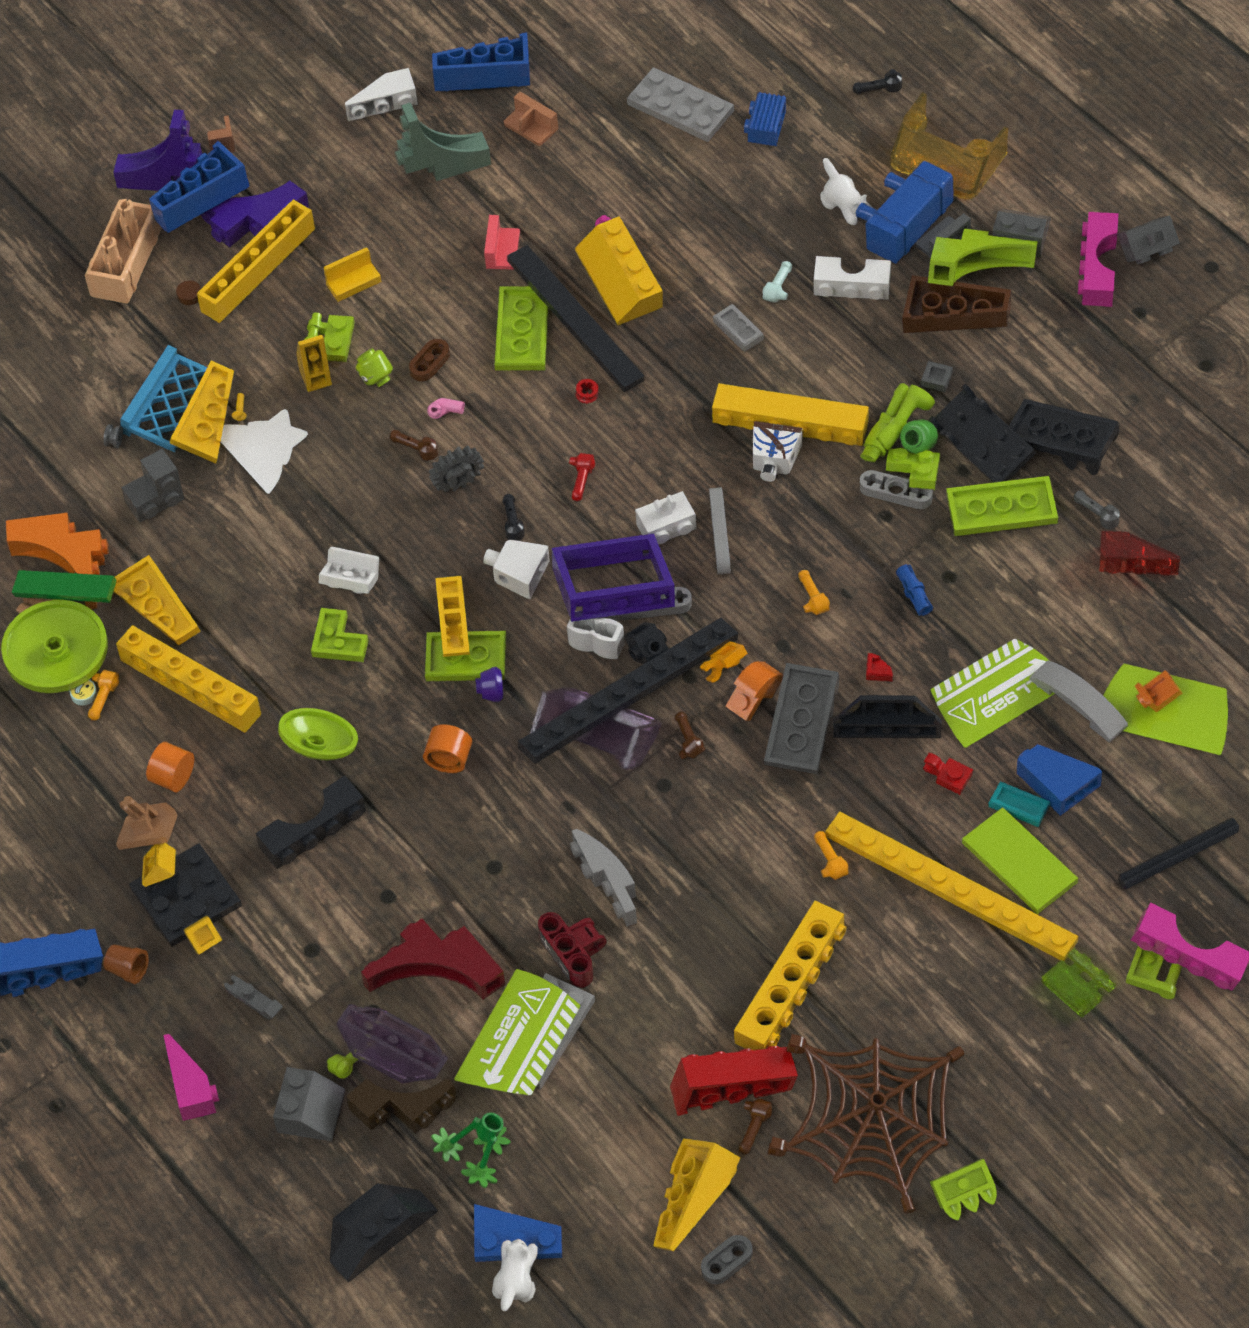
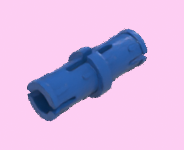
M910 564L899 567L896 570V574L903 584L905 596L912 601L919 616L927 615L933 610V606L926 596L925 586L922 582H919Z

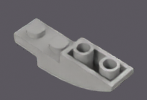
M578 829L572 830L573 842H570V848L574 857H580L582 861L580 866L586 879L590 878L594 887L602 885L607 897L612 896L614 912L618 919L623 918L626 926L637 923L636 908L631 900L636 897L635 882L627 869L601 842Z

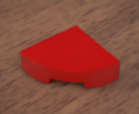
M868 653L866 680L893 682V673L890 665L882 660L880 656Z

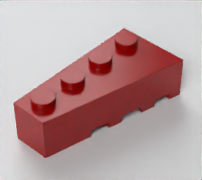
M770 1046L760 1050L743 1049L739 1052L731 1053L719 1051L711 1055L698 1056L691 1054L681 1058L670 1085L677 1116L688 1114V1108L697 1106L701 1107V1111L713 1108L712 1104L723 1100H728L729 1104L740 1102L750 1094H753L755 1098L792 1090L798 1077L792 1053L786 1052L787 1047Z

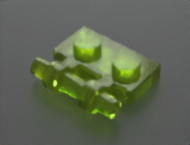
M1074 948L1068 954V958L1074 964L1069 967L1061 960L1042 976V983L1082 1018L1102 1001V995L1097 990L1102 987L1109 993L1115 988L1116 984L1109 979L1110 975L1103 969L1099 970L1091 963L1089 956L1085 953L1081 954ZM1084 971L1092 980L1087 983L1079 974Z

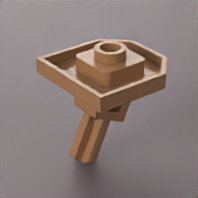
M130 796L124 797V801L120 802V808L128 816L125 818L116 842L118 849L167 843L178 816L175 809L166 802L152 805L148 803L138 804Z

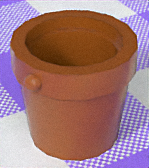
M114 944L108 948L103 965L106 971L123 978L126 982L137 984L146 973L149 956L146 950Z

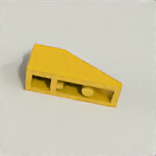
M323 335L299 341L296 355L299 371L307 391L311 392L332 385Z

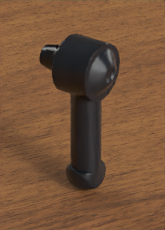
M891 69L885 74L884 79L864 83L857 82L853 85L852 90L857 95L883 88L889 92H897L902 88V75L895 69Z
M506 494L502 499L507 516L505 535L508 540L519 541L525 535L524 524L517 518L514 496Z

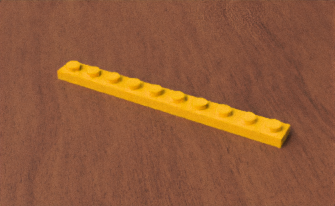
M840 811L825 831L826 837L1063 962H1065L1078 942L1076 934Z

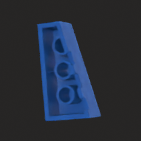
M527 32L519 34V38L509 40L508 37L499 38L498 43L485 45L484 42L477 43L468 50L460 47L433 53L432 64L435 91L529 86L530 67Z
M219 141L212 146L213 150L208 154L203 153L197 158L198 163L192 168L186 167L180 172L181 177L179 179L170 181L149 198L155 221L167 233L250 187L244 164Z
M79 929L71 933L50 934L46 937L35 939L24 938L16 942H0V996L12 993V996L16 997L24 994L23 989L38 985L40 989L51 986L59 978L69 981L101 971L103 954L96 930Z

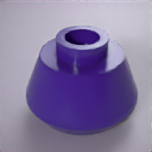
M495 666L481 672V678H475L477 694H482V699L499 703L503 699V682L501 669Z

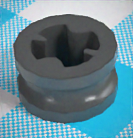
M108 424L104 432V446L110 447L113 445L114 448L118 449L123 439L122 426L114 428L112 424Z

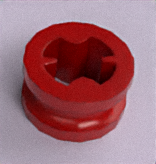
M591 379L579 381L576 385L577 400L586 404L594 402L598 398V384ZM583 389H586V391L591 389L592 393L588 394L587 392V394H584Z

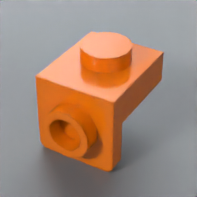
M1166 670L1144 686L1140 683L1134 685L1139 692L1136 695L1139 702L1144 708L1149 706L1155 712H1158L1182 694Z

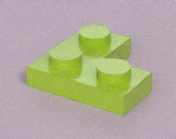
M891 448L888 450L886 471L910 473L909 487L935 490L940 453L925 450L915 454L910 453L904 448Z
M321 608L311 648L312 657L364 662L369 641L368 635L344 632L348 617L347 610Z

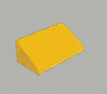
M167 843L154 844L143 857V886L147 887L168 879L175 874L176 850Z

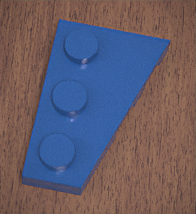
M474 1204L475 1262L502 1261V1243L506 1240L512 1243L517 1239L524 1241L527 1247L529 1244H535L538 1247L536 1259L562 1258L561 1226Z

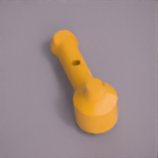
M801 570L798 573L799 580L803 583L810 596L808 603L803 606L804 612H812L815 615L828 612L830 610L829 599L824 593H819L809 571Z
M103 670L92 677V680L98 683L100 689L88 712V717L91 720L96 721L100 718V713L109 692H114L118 686L119 674L117 672Z
M823 831L816 832L814 834L815 842L819 845L827 859L826 868L821 870L823 878L831 877L836 880L848 875V863L842 856L838 857Z

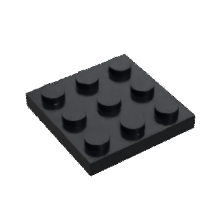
M200 843L175 857V874L172 877L147 887L142 885V876L129 883L131 891L171 947L187 939L183 930L203 917L208 916L212 923L242 906L241 900Z

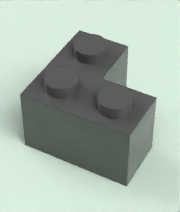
M163 449L141 459L140 463L144 476L121 487L125 503L139 522L152 518L157 513L173 507L184 500L178 470Z

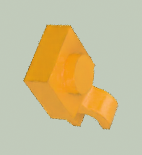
M729 641L710 655L711 660L703 662L700 669L703 671L712 669L711 674L706 677V680L713 683L719 680L723 668L728 669L738 665L740 659L748 653L744 645Z

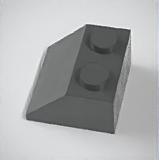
M1002 208L997 213L993 236L1038 241L1036 257H1041L1051 217Z
M287 1067L273 1115L277 1133L332 1141L346 1092L345 1089L315 1071Z

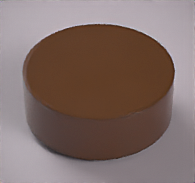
M184 281L179 284L176 289L178 301L184 305H193L199 302L197 293L201 290L200 285L195 281Z

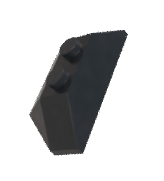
M860 695L833 719V738H941L942 719L916 696Z
M377 1183L333 1218L330 1264L349 1283L438 1212L437 1208L420 1190Z

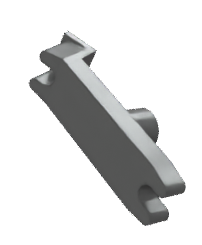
M234 975L231 976L233 985L224 983L225 989L231 995L268 1020H271L283 1007L277 1000L274 999L272 1001L256 990L252 984L246 983Z

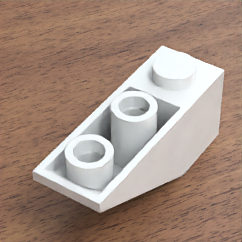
M409 68L385 73L345 102L348 121L401 109V105L410 102L412 106L418 105L416 89Z

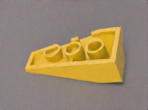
M683 1138L671 1166L670 1173L674 1175L672 1187L666 1188L665 1198L669 1199L667 1209L660 1215L654 1247L674 1251L730 1184L731 1179L736 1174L740 1157L716 1143Z

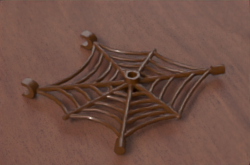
M791 1034L786 1052L795 1054L806 1053L811 1069L812 1098L808 1113L791 1141L787 1142L784 1139L772 1137L767 1154L782 1157L786 1155L787 1151L808 1156L819 1162L831 1173L834 1184H837L841 1178L854 1175L873 1176L889 1183L901 1192L902 1198L900 1201L905 1214L914 1212L915 1207L912 1197L908 1196L907 1193L914 1174L930 1154L940 1147L948 1145L945 1127L946 1080L949 1062L953 1063L963 1057V1049L957 1046L947 1052L946 1057H919L893 1051L880 1045L879 1040L874 1038L873 1045L864 1049L842 1053L828 1052L807 1045V1040L802 1036ZM879 1049L893 1056L908 1060L938 1062L928 1068L898 1066L880 1059ZM873 1050V1059L851 1065L831 1064L818 1055L846 1057ZM814 1059L821 1064L826 1079L827 1100L823 1115L816 1129L800 1136L812 1116L816 1102L817 1080L813 1063ZM879 1063L896 1070L920 1073L908 1080L879 1070ZM873 1064V1071L862 1075H844L838 1070L862 1068ZM944 1065L940 1092V1137L933 1133L932 1090L935 1072ZM829 1070L838 1077L841 1088V1102L834 1120L823 1125L828 1116L832 1099L831 1080L827 1071ZM879 1074L891 1080L902 1082V1084L896 1088L886 1087L879 1083ZM930 1074L927 1097L928 1129L919 1125L916 1089L917 1082ZM873 1076V1083L856 1084L851 1080ZM844 1083L851 1087L852 1109L850 1113L841 1117L845 1109L846 1090ZM911 1085L914 1121L905 1117L903 1109L904 1090ZM873 1087V1093L870 1095L862 1088ZM879 1088L882 1089V1090H884V1091H889V1092L886 1093V1094H884V1093L880 1092ZM856 1092L868 1100L865 1106L856 1109L858 1101ZM898 1093L899 1112L886 1105L887 1100ZM868 1111L864 1121H862L858 1115ZM882 1111L888 1113L889 1115H891V1116H893V1117L889 1118V1119L885 1122L884 1115H883V1112H882ZM874 1115H877L880 1125L875 1123L869 1124ZM855 1118L861 1127L856 1133L843 1123ZM900 1120L907 1124V1126L899 1129L892 1136L889 1135L887 1127L892 1122ZM835 1126H840L855 1138L852 1144L848 1145L841 1137L828 1130ZM868 1128H876L882 1130L883 1135L865 1133ZM912 1128L919 1131V1133L906 1140L894 1151L892 1141L901 1133ZM825 1133L836 1139L848 1150L844 1159L827 1145L813 1139V1137ZM923 1135L929 1137L917 1144L898 1164L896 1156L905 1147ZM862 1137H875L885 1140L887 1150L876 1146H858ZM933 1140L938 1142L916 1162L909 1173L906 1183H904L901 1169L908 1159L921 1147ZM804 1141L811 1142L825 1149L841 1164L837 1172H835L825 1161L816 1155L793 1147ZM856 1150H873L889 1156L892 1166L873 1157H858L851 1159ZM860 1161L874 1162L894 1172L898 1185L891 1179L875 1172L858 1170L847 1173L843 1172L849 1164Z

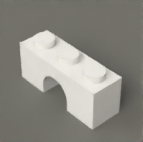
M816 256L814 295L888 300L891 260L866 259L865 268L861 272L849 274L842 270L841 258Z

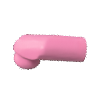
M440 398L428 406L427 412L433 419H438L449 412L463 414L465 402Z

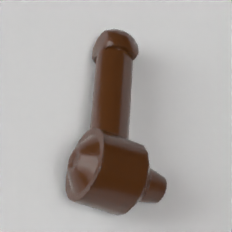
M393 430L389 435L392 442L418 450L423 460H433L438 455L437 443L432 438L424 437L420 441L402 434L398 430Z
M680 711L675 715L674 719L677 721L685 741L682 743V750L678 754L681 759L687 757L695 759L705 751L703 741L694 735L686 713Z
M760 1098L754 1101H746L744 1104V1109L749 1111L752 1118L739 1145V1151L745 1155L751 1152L762 1122L765 1123L773 1112L772 1103Z

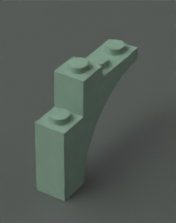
M411 102L401 105L403 115L399 116V120L405 132L401 133L402 139L397 140L398 151H395V157L398 165H403L406 174L426 168L428 173L432 172L435 180L439 181L491 165L490 149L482 131L463 135L437 132L418 120Z

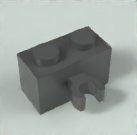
M1170 215L1154 219L1117 234L1127 262L1136 261L1137 264L1151 260L1150 255L1158 252L1159 256L1173 251L1172 246L1180 244Z

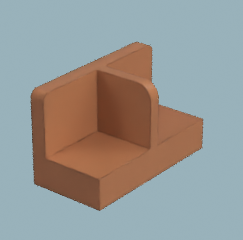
M522 92L514 96L515 111L504 120V126L534 144L541 146L558 130L557 113Z

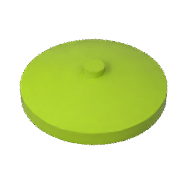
M50 600L35 604L14 618L4 633L1 651L8 673L21 686L41 693H59L84 684L98 672L107 655L108 639L101 619L90 608L74 601Z

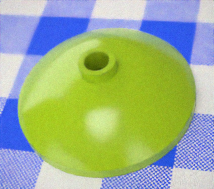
M314 708L295 709L284 714L278 725V733L281 739L291 750L314 760L331 761L346 757L355 750L358 742L357 732L348 721L325 710Z

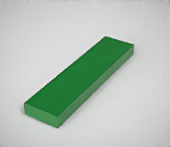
M18 570L12 594L14 597L110 603L117 580L112 575Z

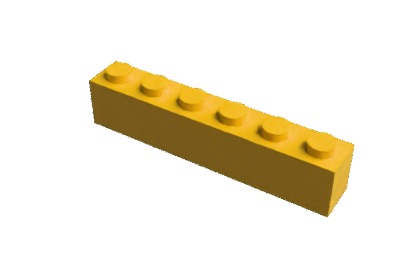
M292 200L197 293L201 312L218 323L229 315L315 230L312 210Z
M718 383L712 405L713 423L724 426L744 427L749 430L754 429V421L802 428V437L863 446L869 422V407Z

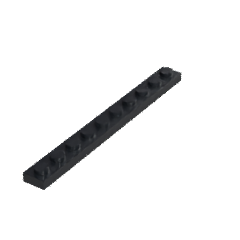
M717 619L518 740V749L534 764L538 763L706 660L729 641H737L738 632L724 619Z

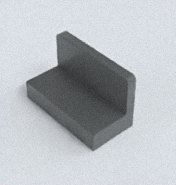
M964 213L956 220L950 216L946 217L916 242V247L931 258L936 237L961 240L964 229H971V218Z

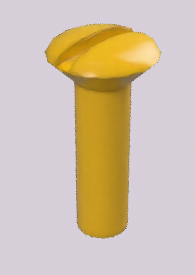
M238 393L236 411L232 413V418L237 421H243L247 417L246 413L243 412L244 394Z

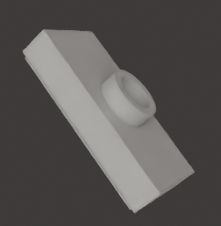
M733 304L713 316V322L744 352L764 340V334Z

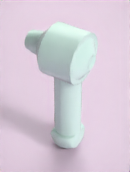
M782 262L774 280L764 286L762 291L764 300L776 303L779 300L787 299L788 293L784 292L781 286L788 273L791 272L792 264L790 262Z

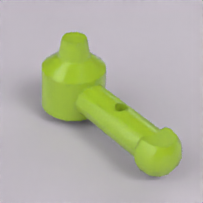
M373 1036L368 1037L364 1043L346 1056L336 1054L328 1058V1071L339 1078L348 1077L352 1072L353 1064L370 1051L376 1050L379 1047V1040Z

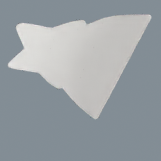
M284 409L269 421L249 422L248 426L224 425L221 443L264 491L270 494L280 478L283 464L286 465L290 459L293 447L305 439L308 433L302 429L292 427L288 411Z

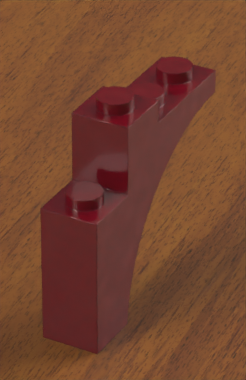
M423 919L416 923H410L400 933L401 945L392 947L386 955L377 961L368 963L364 970L361 971L363 984L369 992L399 979L430 976L462 984L484 1000L506 985L504 971L465 926L451 931L441 941Z

